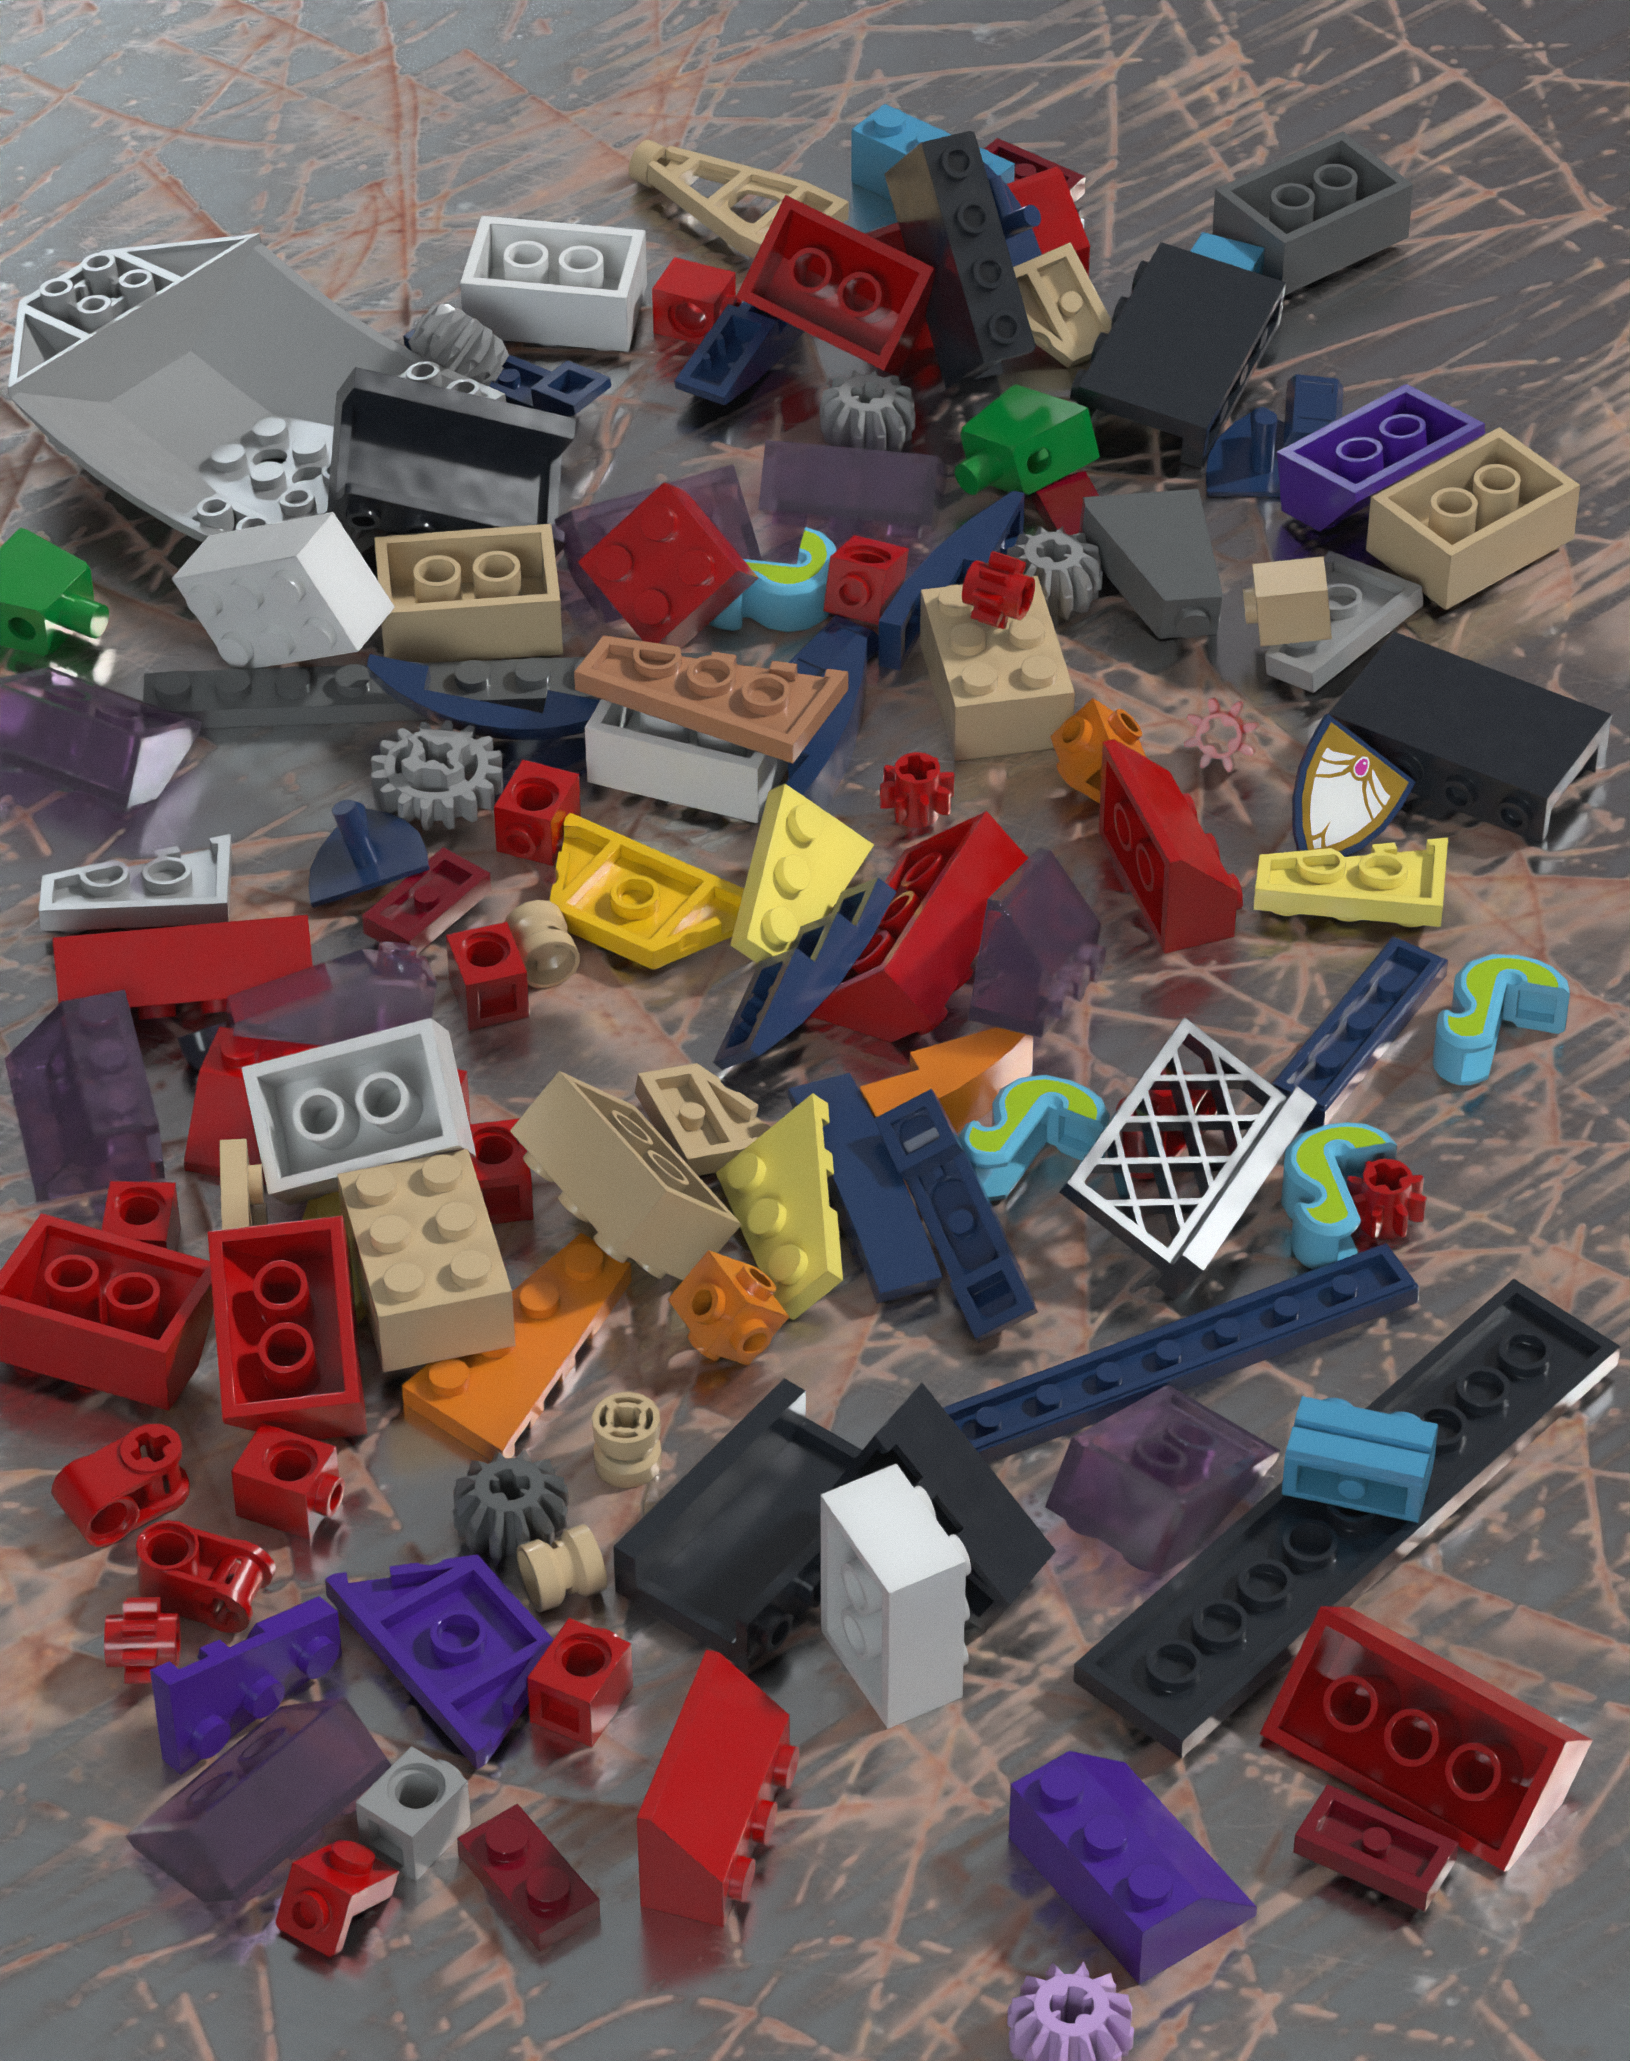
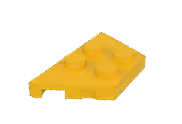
M569 813L564 821L562 851L558 853L556 883L552 885L549 901L556 904L561 910L567 923V932L655 970L731 938L744 888L573 813Z

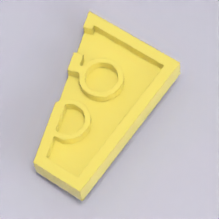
M787 784L770 790L730 946L758 964L762 960L790 950L801 926L828 916L836 904L840 893L846 889L874 844Z
M1448 837L1427 839L1426 850L1397 852V847L1393 842L1372 844L1371 854L1344 857L1340 852L1332 848L1259 855L1253 910L1272 911L1282 916L1297 914L1327 916L1346 922L1370 920L1397 923L1404 927H1420L1422 925L1441 927Z
M814 1093L716 1172L733 1213L741 1223L740 1228L759 1270L765 1273L775 1284L776 1291L773 1295L793 1321L843 1281L837 1211L829 1206L827 1178L834 1175L833 1156L824 1147L823 1126L830 1123L828 1103Z

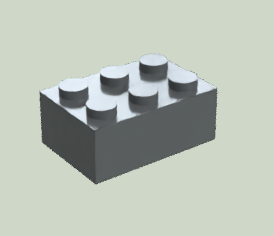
M1342 131L1216 188L1212 235L1265 248L1263 275L1286 282V295L1409 237L1413 184Z

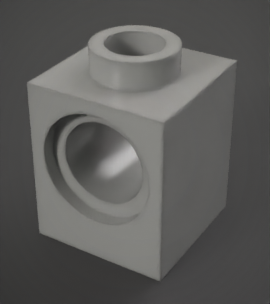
M411 1746L356 1801L359 1843L371 1849L375 1856L417 1881L471 1825L468 1780L451 1763L442 1759L434 1760Z

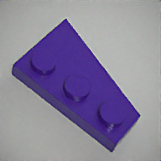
M317 1596L256 1623L246 1640L231 1647H228L219 1639L199 1648L197 1656L199 1661L181 1669H178L170 1661L150 1669L162 1759L177 1773L182 1775L202 1759H209L219 1753L229 1739L256 1719H262L272 1714L283 1699L310 1679H317L326 1674L336 1660L342 1656L338 1611L320 1596Z

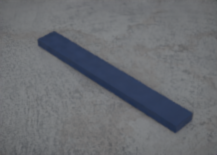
M1387 1243L945 1406L943 1409L985 1462L989 1464L1418 1303L1419 1286Z

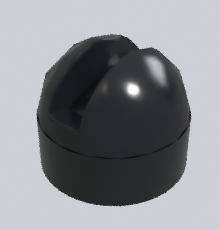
M226 1021L177 1038L182 1054L191 1067L200 1070L219 1027L228 1028Z

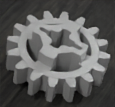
M445 720L440 729L432 730L427 721H422L419 725V732L414 734L404 728H400L397 730L398 742L382 740L380 743L381 755L372 756L371 758L372 794L374 799L381 800V811L393 813L398 810V817L406 820L408 823L414 818L421 819L422 830H429L434 821H443L448 830L454 829L455 818L461 816L473 823L478 820L477 807L492 810L495 805L494 795L502 794L501 751H493V739L490 736L481 737L476 740L475 727L471 725L457 732L453 731L452 721Z

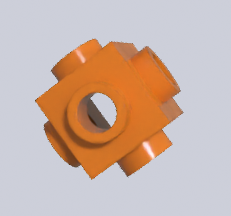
M1094 698L1087 702L1073 716L1069 717L1050 736L1059 759L1056 767L1061 777L1072 788L1099 804L1103 741L1115 739L1146 757L1139 740L1142 736V730L1134 718L1122 709H1117L1114 712Z
M709 1250L667 1299L690 1329L687 1338L696 1350L714 1361L723 1357L747 1366L769 1346L772 1337L790 1317L773 1294L776 1291V1286L765 1273L750 1264Z

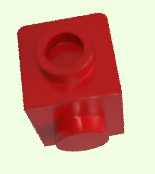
M339 1839L292 1862L275 1920L276 1926L290 1936L331 1957L342 1951L352 1917L392 1896L399 1871L375 1858L374 1852L365 1845Z

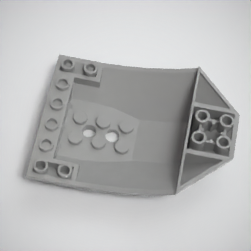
M260 233L102 250L99 253L87 256L78 266L58 278L46 281L40 286V289L19 301L8 383L10 399L57 448L99 481L140 509L201 542H204L209 535L327 513L336 393L355 367L506 402L505 393L421 357L380 334L345 311L304 280L263 245ZM271 458H280L285 460L282 464L278 462L260 463L264 460ZM339 520L360 554L375 544L374 537L388 536L392 533L391 531L378 528L370 530L356 529L349 526L346 521Z

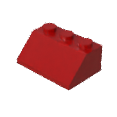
M785 195L736 298L885 372L898 376L923 326L936 268Z
M1115 739L1103 741L1099 834L1163 952L1166 954L1235 937L1236 910H1241L1243 907L1242 889L1234 873L1227 874L1220 861L1219 848L1214 836L1211 833L1205 834L1201 828L1191 795L1189 793L1182 794L1172 774L1167 769Z
M41 1213L0 1270V1362L169 1411L199 1366L214 1307L210 1261Z
M343 1216L208 1231L220 1395L224 1424L257 1431L261 1423H265L314 1440L367 1434L351 1251Z
M706 1649L637 1815L640 1906L724 1927L734 1900L744 1902L748 1897L755 1873V1859L751 1857L757 1843L767 1845L770 1841L778 1808L777 1802L773 1801L779 1787L789 1789L794 1780L799 1760V1747L790 1745V1715L719 1652Z

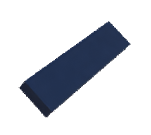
M1392 937L1271 1085L1286 1097L1298 1086L1317 1101V1104L1306 1120L1320 1127L1326 1125L1447 976L1448 960L1396 937Z

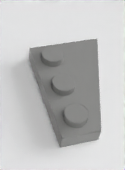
M1328 551L1324 558L1328 588L1332 639L1271 645L1265 654L1267 675L1309 692H1316L1423 606L1422 586Z
M231 834L209 838L210 849L181 855L178 846L155 850V860L127 867L122 862L110 860L43 875L39 901L41 931L80 933L88 929L124 928L127 930H142L149 927L229 922L232 873Z

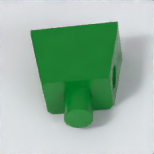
M1015 384L962 427L960 437L966 460L955 467L954 473L960 487L970 495H976L989 485L1007 492L1014 490L1024 493V496L1030 495L1100 457L1088 407Z
M20 527L0 547V646L45 656L53 654L74 631L93 639L103 634L109 621V609L106 605L94 600L92 575L88 564L33 532Z

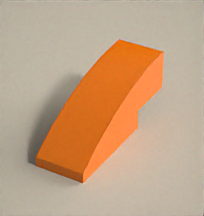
M1027 1018L910 1052V1072L860 1086V1092L874 1118L932 1089L937 1095L956 1133H958L967 1123L979 1120L992 1110V1103L1000 1089L1018 1078L1027 1077L1032 1072L1034 1026L1030 1019Z

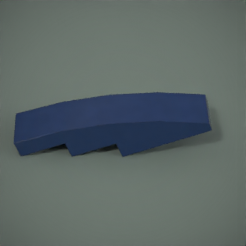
M744 301L739 307L728 304L674 380L675 389L726 405L756 383L785 355L805 331Z
M1013 490L973 516L936 547L903 583L879 619V666L899 671L903 668L920 637L921 590L949 585H963L967 571L974 561L979 560L988 563L992 551L1007 555V549L1016 545L1018 535L1023 534L1024 493Z
M858 634L855 635L828 667V669L848 671V691L793 764L788 762V781L785 784L824 811L829 806L850 764L862 725L867 686V638Z
M879 877L842 891L831 915L801 926L790 950L760 961L713 1063L723 1070L759 1057L800 1026L841 983L869 944L896 891Z
M846 1073L789 1088L787 1095L793 1109L812 1093L828 1103L830 1123L823 1126L824 1147L832 1153L834 1175L827 1178L829 1206H835L852 1255L859 1254L876 1303L938 1288L942 1280V1274L905 1182L898 1173L879 1132L874 1116L851 1074Z

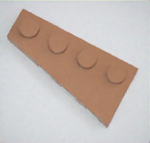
M604 635L574 671L575 690L792 764L848 691V671L827 668L824 677L797 673V664L772 660L770 668L765 669L738 665L736 655L712 652L711 655L699 658L681 656V649L678 646Z

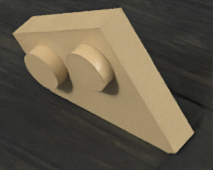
M1071 242L1013 267L1034 342L1067 368L1091 359L1097 337L1101 332L1107 334L1110 332L1112 320Z
M698 1063L638 1073L635 1094L652 1124L697 1175L717 1172L771 1128L756 1117L758 1104L742 1093L726 1088L721 1083L720 1078Z

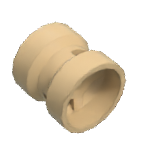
M545 900L529 901L516 907L507 915L504 922H507L527 970L528 985L535 988L557 986L568 980L576 972L580 964V954L572 937L567 933V923L556 904Z
M634 1392L614 1393L602 1399L595 1406L592 1414V1430L595 1440L593 1446L595 1471L603 1481L616 1487L633 1488L650 1482L659 1473L662 1465L659 1440L661 1426L658 1407L653 1400L643 1394Z
M585 1524L564 1530L560 1539L552 1542V1548L549 1544L539 1539L517 1547V1561L523 1584L533 1606L539 1612L560 1606L566 1591L570 1595L579 1593L587 1597L604 1591L607 1588V1574L602 1554L593 1533Z

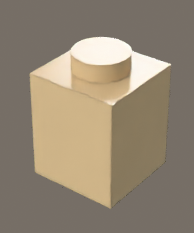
M1324 557L1252 564L1254 588L1243 589L1246 624L1258 623L1260 647L1332 639Z

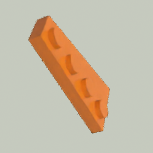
M580 1233L512 1291L516 1346L426 1364L402 1385L403 1404L490 1461H492L496 1449L505 1458H512L515 1453V1442L525 1427L529 1429L533 1427L544 1411V1400L557 1381L563 1382L574 1367L575 1354L586 1339H593L632 1282L631 1263L628 1261L621 1263L605 1253L594 1240Z

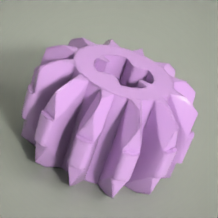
M1084 1961L1074 1971V1974H1064L1052 1962L1048 1971H1046L1045 1980L1026 1975L1024 1984L1020 1987V1996L1012 1998V2004L1008 2007L1007 2025L1010 2027L1009 2049L1012 2052L1013 2059L1025 2061H1121V2057L1129 2055V2050L1132 2049L1134 2040V2028L1131 2027L1132 2005L1129 2002V1995L1116 1993V1984L1111 1973L1093 1980L1090 1979L1089 1971Z

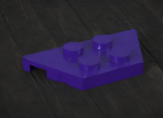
M478 1554L447 1558L433 1565L410 1563L389 1566V1578L348 1583L347 1572L335 1573L325 1578L327 1598L476 1769L486 1765L529 1703L527 1677L554 1640Z

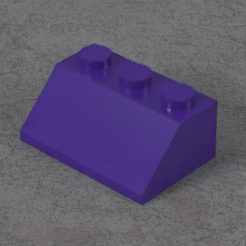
M1405 384L1277 452L1281 511L1319 532L1326 528H1331L1341 520L1369 506L1371 496L1483 436L1485 434V423Z
M1068 1751L1010 1784L1008 1837L1139 1985L1257 1915V1906L1125 1762Z

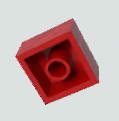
M663 482L578 561L579 565L642 641L678 646L680 649L758 579L757 575L687 491Z

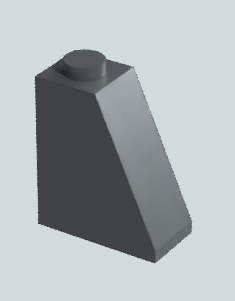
M1199 489L1083 497L1079 533H1085L1088 544L1098 546L1101 557V570L1159 639L1217 635L1223 593Z

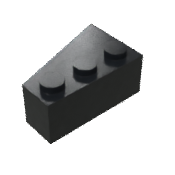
M922 1382L873 1436L829 1491L897 1464L913 1488L921 1486L927 1492L935 1510L936 1520L948 1536L954 1534L962 1541L971 1563V1573L966 1576L965 1597L970 1610L969 1620L985 1633L1030 1583L1056 1550Z

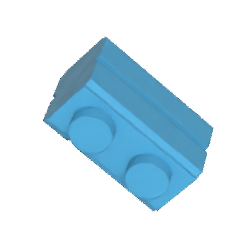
M1301 1396L1285 1453L1282 1495L1419 1523L1425 1494L1433 1470L1438 1424L1422 1421L1419 1417L1408 1412L1387 1414L1354 1407L1351 1403L1340 1398L1319 1400Z

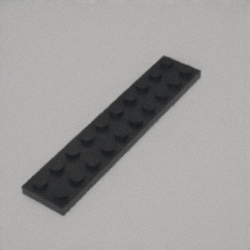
M1512 1279L1365 1408L1387 1414L1408 1412L1419 1417L1422 1421L1438 1424L1433 1470L1425 1494L1419 1523L1282 1495L1281 1482L1074 1663L1073 1682L1182 1759L1298 1654L1320 1606L1350 1607L1616 1367L1619 1361L1621 1346L1516 1279Z

